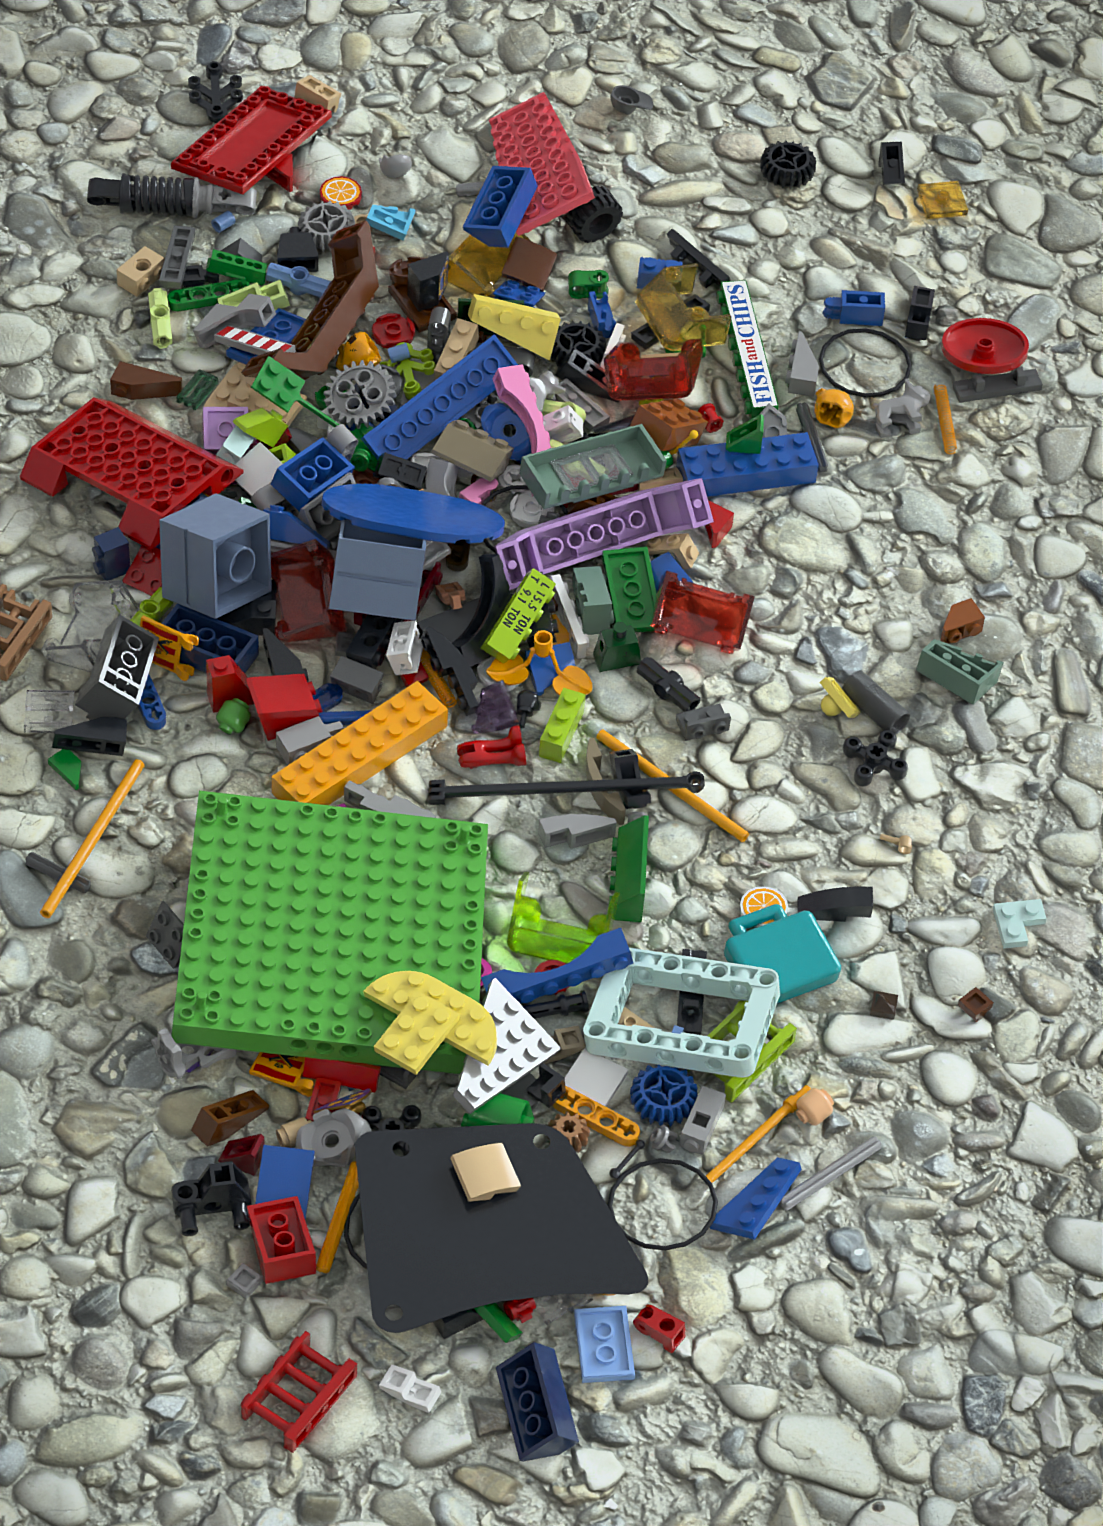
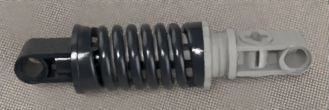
M122 173L121 180L98 177L89 179L87 202L96 206H119L121 214L134 213L135 211L142 214L145 211L146 214L153 212L158 215L161 212L162 215H167L169 212L172 216L177 213L179 216H184L185 214V216L197 218L199 211H206L207 214L230 211L231 213L251 215L255 213L257 191L250 188L242 195L220 186H214L213 184H208L207 186L200 185L199 178L197 177L184 178L182 184L181 178L177 177L174 184L172 177H168L167 183H165V177H159V182H157V177L152 176L151 182H149V177L144 175L140 185L139 175L134 176Z

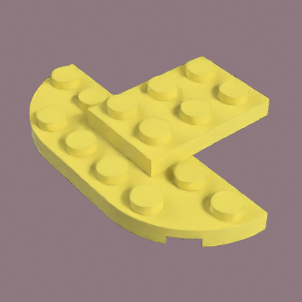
M399 971L378 978L363 991L365 997L398 1015L374 1045L375 1052L413 1074H418L443 1041L487 1066L493 1060L497 1049V1032L490 1013L477 1001L438 979L417 971Z

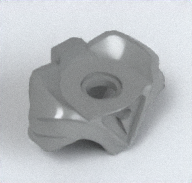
M342 1108L333 1113L328 1109H324L313 1115V1122L302 1126L298 1130L295 1148L315 1151L313 1167H346L353 1161L357 1139L361 1135L372 1131L369 1123L350 1109ZM326 1143H327V1144H336V1143H338L335 1147H332V1148H328V1147L326 1146Z

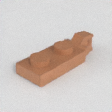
M458 582L435 586L436 595L444 604L451 605L453 610L462 608L461 601H465L466 597L464 589Z

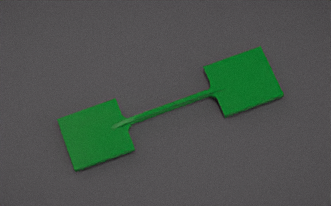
M270 356L267 357L250 388L287 413L293 403L297 401L334 428L340 425L300 396V390L305 380ZM361 423L359 429L356 426L350 432L358 440L355 450L365 449L370 453L371 462L368 469L374 472L378 460L361 440L373 427L369 425L367 428L364 423ZM357 457L359 462H363L362 458Z

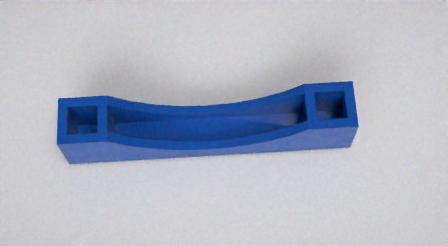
M618 928L598 935L591 946L580 956L558 968L535 973L514 972L503 969L483 976L481 979L486 994L488 985L496 978L522 1004L532 1002L534 999L544 995H552L558 990L570 986H577L586 980L600 978L614 970L625 969L628 965L634 963L622 928Z

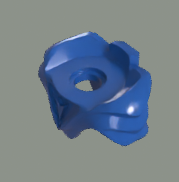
M504 403L486 406L481 416L483 430L494 439H502L508 442V445L514 448L510 459L521 464L522 456L531 454L529 434L522 420ZM511 424L516 428V433L512 437H507L504 435L503 429L506 425Z

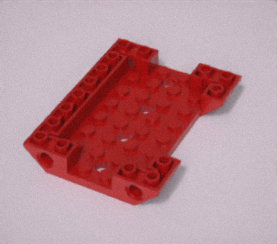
M93 397L31 447L20 474V480L53 497L68 485L66 472L125 502L127 507L118 526L124 536L152 550L160 543V519L181 510L200 493L208 496L216 493L219 494L242 475L244 471L238 466L112 401Z

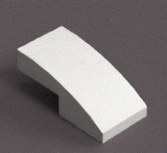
M395 1365L390 1366L379 1384V1387L386 1393L427 1413L431 1411L441 1394L440 1386L417 1379L415 1372Z

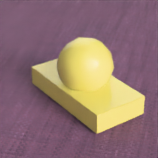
M825 677L819 682L828 692L821 700V709L827 716H836L843 711L848 718H856L861 713L834 678Z

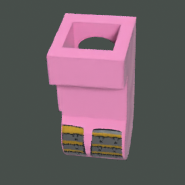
M481 477L459 492V498L481 505L487 497L498 490V480L495 478L490 482ZM497 495L489 502L494 501L497 498Z

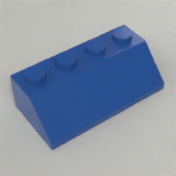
M492 166L462 227L463 230L489 247L508 248L538 187L531 168Z

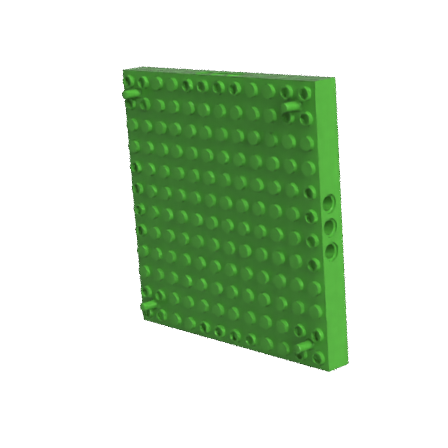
M199 790L171 1033L174 1041L181 1044L403 1068L374 1050V1045L398 1015L365 997L363 991L372 982L384 975L399 971H417L438 979L479 1003L488 824ZM443 1041L421 1070L460 1074L463 1070L466 1053Z

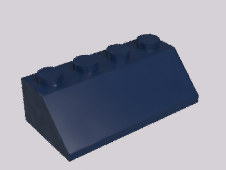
M533 1342L496 1366L519 1461L524 1462L560 1455L579 1443L555 1349Z

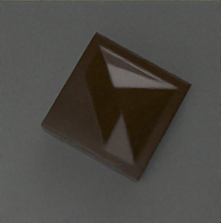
M874 991L870 1015L894 1020L898 995Z

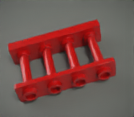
M307 1331L300 1337L294 1338L290 1344L289 1351L284 1356L280 1355L277 1358L272 1371L260 1378L255 1391L252 1394L248 1393L240 1405L241 1418L245 1421L255 1413L283 1431L284 1448L294 1453L357 1377V1363L348 1358L343 1365H336L309 1347L310 1333ZM303 1355L331 1373L332 1378L327 1384H320L296 1368L294 1364ZM287 1374L316 1393V1398L311 1404L309 1402L305 1404L277 1384ZM271 1393L298 1411L300 1417L295 1423H289L261 1403Z

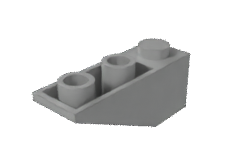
M799 331L798 339H793L791 352H794L795 355H790L788 368H792V371L787 370L785 383L789 384L788 393L814 397L819 365L803 332Z

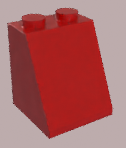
M305 674L246 678L268 741L276 739V732L319 716V713L323 712L319 700H313L312 696L316 695V691L312 681L307 682Z

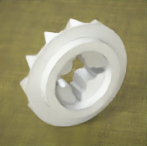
M521 465L507 466L504 473L498 477L499 486L505 488L511 485H526L519 474ZM512 479H520V482L516 481L512 483ZM512 489L509 491H511L514 495L515 492H520L521 494H523L525 490Z

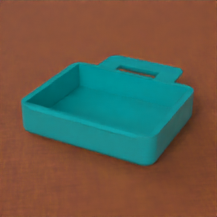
M773 904L732 919L728 924L733 937L726 941L724 956L727 962L769 968L776 971L779 976L780 997L777 1004L834 983L839 978L842 968L841 964L810 911H801L787 916L781 905ZM774 919V922L768 923L766 925L757 927L749 931L745 930Z

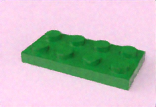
M648 547L603 550L602 560L612 602L614 623L623 622L626 625H631L635 633L662 630L663 624Z

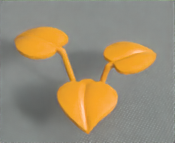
M553 614L552 618L553 620L556 619L558 623L559 633H555L557 642L553 643V636L550 632L545 630L538 631L534 635V647L530 648V654L525 662H523L520 655H517L514 660L510 659L504 664L495 659L490 667L486 669L487 675L494 681L504 685H517L528 678L529 672L526 667L530 664L534 654L541 658L551 656L555 671L558 674L553 679V689L558 695L561 694L563 688L586 695L592 692L591 679L584 670L572 665L567 666L563 672L559 669L553 645L569 642V633L556 614Z

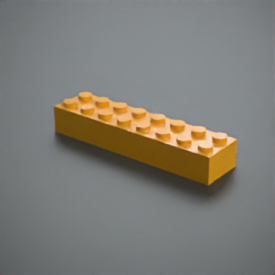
M416 681L272 775V794L278 800L330 805L344 796V786L349 780L356 784H362L445 729L448 722V709L422 684Z

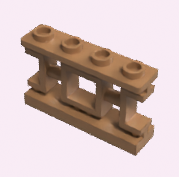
M1 584L0 609L3 607L5 610L10 611L8 615L0 612V624L13 629L7 639L0 636V649L5 651L2 657L0 653V679L7 681L52 619V604L44 599L41 603L35 599L30 607L15 601L14 590L7 591V585ZM22 616L29 620L25 624V622L23 620L18 619V617Z

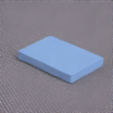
M626 1306L574 1309L582 1383L635 1380Z

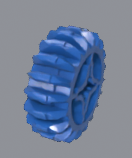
M655 1064V1068L648 1065L645 1071L640 1070L638 1077L633 1079L630 1089L631 1103L634 1105L635 1113H641L642 1120L649 1118L650 1125L654 1121L659 1122L660 1126L667 1122L671 1127L674 1121L681 1124L683 1118L688 1119L698 1097L697 1084H694L693 1076H687L688 1072L686 1069L679 1071L677 1067L672 1068Z

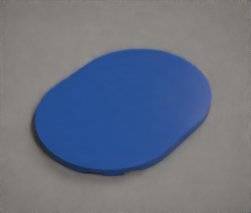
M347 484L329 488L322 496L323 509L330 510V515L338 520L349 519L351 524L357 527L444 543H456V541L465 539V542L469 544L482 543L486 538L494 540L500 537L505 527V520L500 514L478 503L402 487L379 484Z

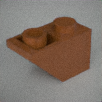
M972 598L951 606L940 641L948 644L956 643L960 639L976 636L982 632L985 616Z

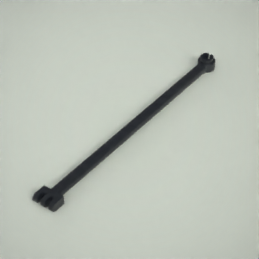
M693 771L687 776L460 786H446L445 779L429 781L428 803L430 805H445V798L678 788H687L692 793H699L705 787V779L702 773Z

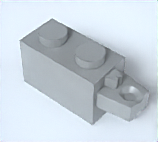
M317 716L276 732V747L286 764L289 765L343 730L344 727L340 721L328 725L324 724L320 717Z

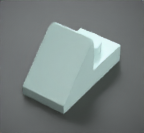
M236 425L216 456L235 465L255 438L243 432Z

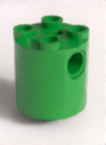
M500 1093L471 1114L465 1113L461 1127L534 1123L535 1119L529 1101Z

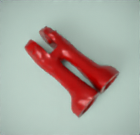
M519 725L512 726L508 736L502 739L475 740L457 745V755L460 756L458 761L463 768L473 769L493 764L526 765L524 744H522Z

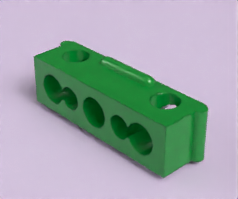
M213 249L211 258H208L207 271L235 279H243L250 283H258L261 286L265 284L267 263Z

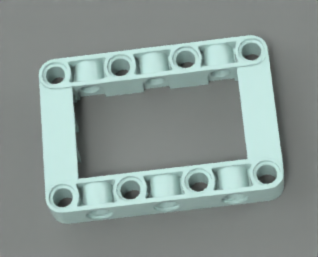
M629 948L634 964L628 965L625 969L614 970L603 975L583 1027L586 1050L589 1053L745 1078L754 1073L780 997L779 976L776 971L769 968ZM633 983L748 1001L744 1005L745 1013L743 1019L738 1023L739 1030L736 1039L729 1040V1042L690 1033L664 1032L662 1029L645 1026L619 1025L618 1022Z

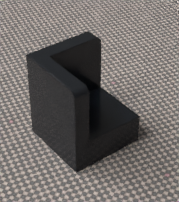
M541 1063L539 1065V1077L527 1088V1092L550 1108L566 1092L565 1077L546 1064Z

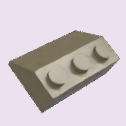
M454 420L447 424L434 445L431 454L491 482L504 473L514 448L509 446L505 440L494 439L488 436L489 434L484 430H475L469 427V424L465 421Z

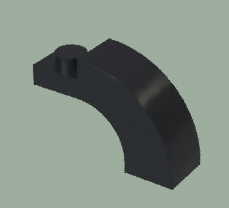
M633 749L609 752L613 779L641 778L638 755ZM648 790L616 791L619 793L625 809L643 808L651 803V794Z

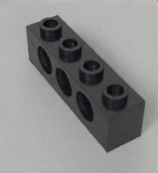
M367 614L346 650V658L376 670L383 663L394 623L403 622L405 619Z

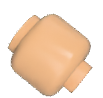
M812 1088L797 1100L798 1111H796V1115L804 1124L808 1122L811 1125L817 1126L833 1113L832 1106L834 1101L824 1089Z

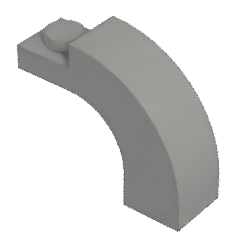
M430 458L426 471V489L428 488L431 493L457 498L455 482L460 468L448 461Z

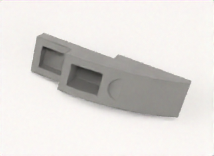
M350 780L344 786V801L359 809L436 818V815L431 811L422 809L408 799H403L397 795L389 801L384 796L377 795L366 789L363 785L356 784Z

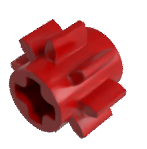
M533 1298L506 1301L503 1307L505 1313L512 1321L517 1320L518 1322L520 1320L521 1323H524L533 1318L531 1313L536 1309V1304Z

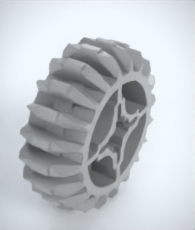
M321 200L318 205L313 203L312 208L306 207L305 212H301L300 218H298V227L301 229V232L311 233L316 249H321L322 252L325 249L331 251L328 243L336 231L355 225V219L352 216L351 210H347L346 205L340 206L339 202L332 204L331 200L328 203H323Z

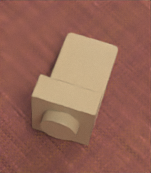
M688 533L657 536L649 539L645 546L648 547L649 555L667 552L674 553L683 569H691L699 555L697 547Z

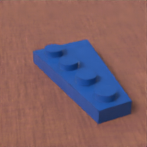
M777 1157L716 1214L710 1229L755 1240L802 1170L800 1162Z

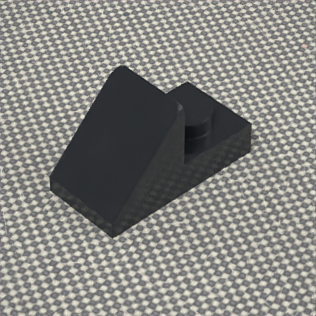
M902 141L881 142L878 167H882L883 185L905 183Z

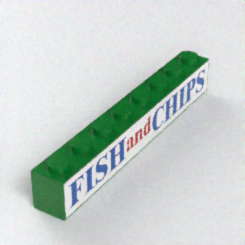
M747 281L721 282L720 291L716 293L717 303L721 304V319H725L724 331L725 335H729L728 347L730 351H733L732 363L734 367L737 366L736 379L737 382H741L740 395L741 398H745L744 411L746 415L749 414L751 420L758 416L768 403L777 410L779 405Z

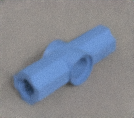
M270 263L266 273V280L271 282L281 280L283 286L289 287L290 291L295 295L308 293L321 298L331 283L329 280L310 275L308 270L301 266L291 269L276 263Z

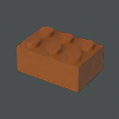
M674 398L640 405L630 426L642 424L661 451L675 449L689 436L692 430L698 432V437L690 440L684 447L697 445L708 421L703 419L699 412L687 408L682 400Z

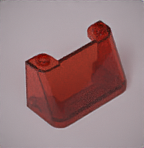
M702 339L685 341L681 347V353L677 357L641 358L640 350L636 344L618 342L603 359L609 395L611 398L619 401L688 397L695 387L703 354Z
M316 539L271 553V578L277 584L282 620L278 621L275 627V634L284 643L336 637L337 632L346 633L347 631L344 611L329 609L335 569L334 558L331 552Z
M666 571L661 576L651 621L654 632L667 635L669 632L720 647L721 652L728 654L739 651L743 643L755 596L745 593L743 596H735L733 592L725 593L691 583L686 578H682L679 581L677 573Z

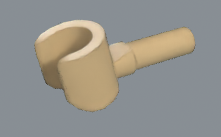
M885 834L880 835L881 840L898 845L900 853H911L912 840L909 836L903 835L900 838H895Z

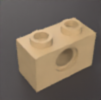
M144 246L117 269V285L138 297L143 291L148 290L150 285L156 280L160 279L165 258Z

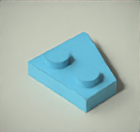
M372 205L366 220L371 227L404 241L416 210L409 208L408 212L398 211V207Z

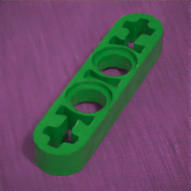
M243 279L174 290L168 294V307L172 311L178 312L219 304L217 298L230 294V290L232 293L247 287L250 283ZM217 291H222L225 294L222 296H217L214 293ZM195 295L204 296L202 299H194L193 297Z

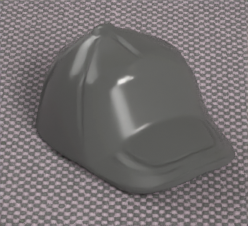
M615 86L610 95L612 106L619 112L627 115L632 114L636 108L652 110L653 99L648 94L629 86Z

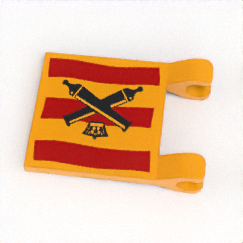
M143 615L140 627L159 637L152 663L175 673L181 680L187 681L189 675H194V667L179 664L181 647L191 651L194 645H198L199 638L196 635L183 634Z
M259 1052L249 1070V1074L295 1089L306 1097L312 1096L314 1089L313 1081L301 1079L305 1057Z

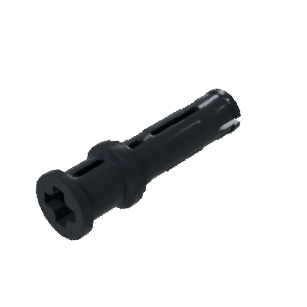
M581 990L579 994L569 996L559 995L556 1000L522 1006L534 1019L556 1014L568 1016L571 1012L581 1010L584 1012L589 1011L585 990Z

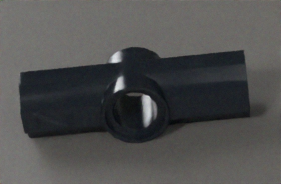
M651 657L644 658L637 667V673L653 686L654 692L662 700L669 699L684 712L695 710L700 703V697L684 685L682 677L676 671L671 670L668 672Z

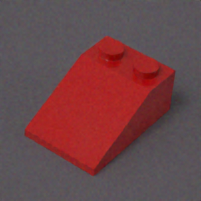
M298 1196L247 1206L257 1257L265 1284L316 1274V1252Z

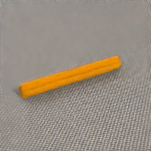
M356 1161L351 1162L316 1264L318 1272L325 1274L330 1272L344 1231L350 1206L359 1186Z

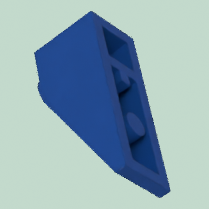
M270 505V508L263 510L270 514V539L323 549L330 547L331 542L291 512L283 511L284 507Z

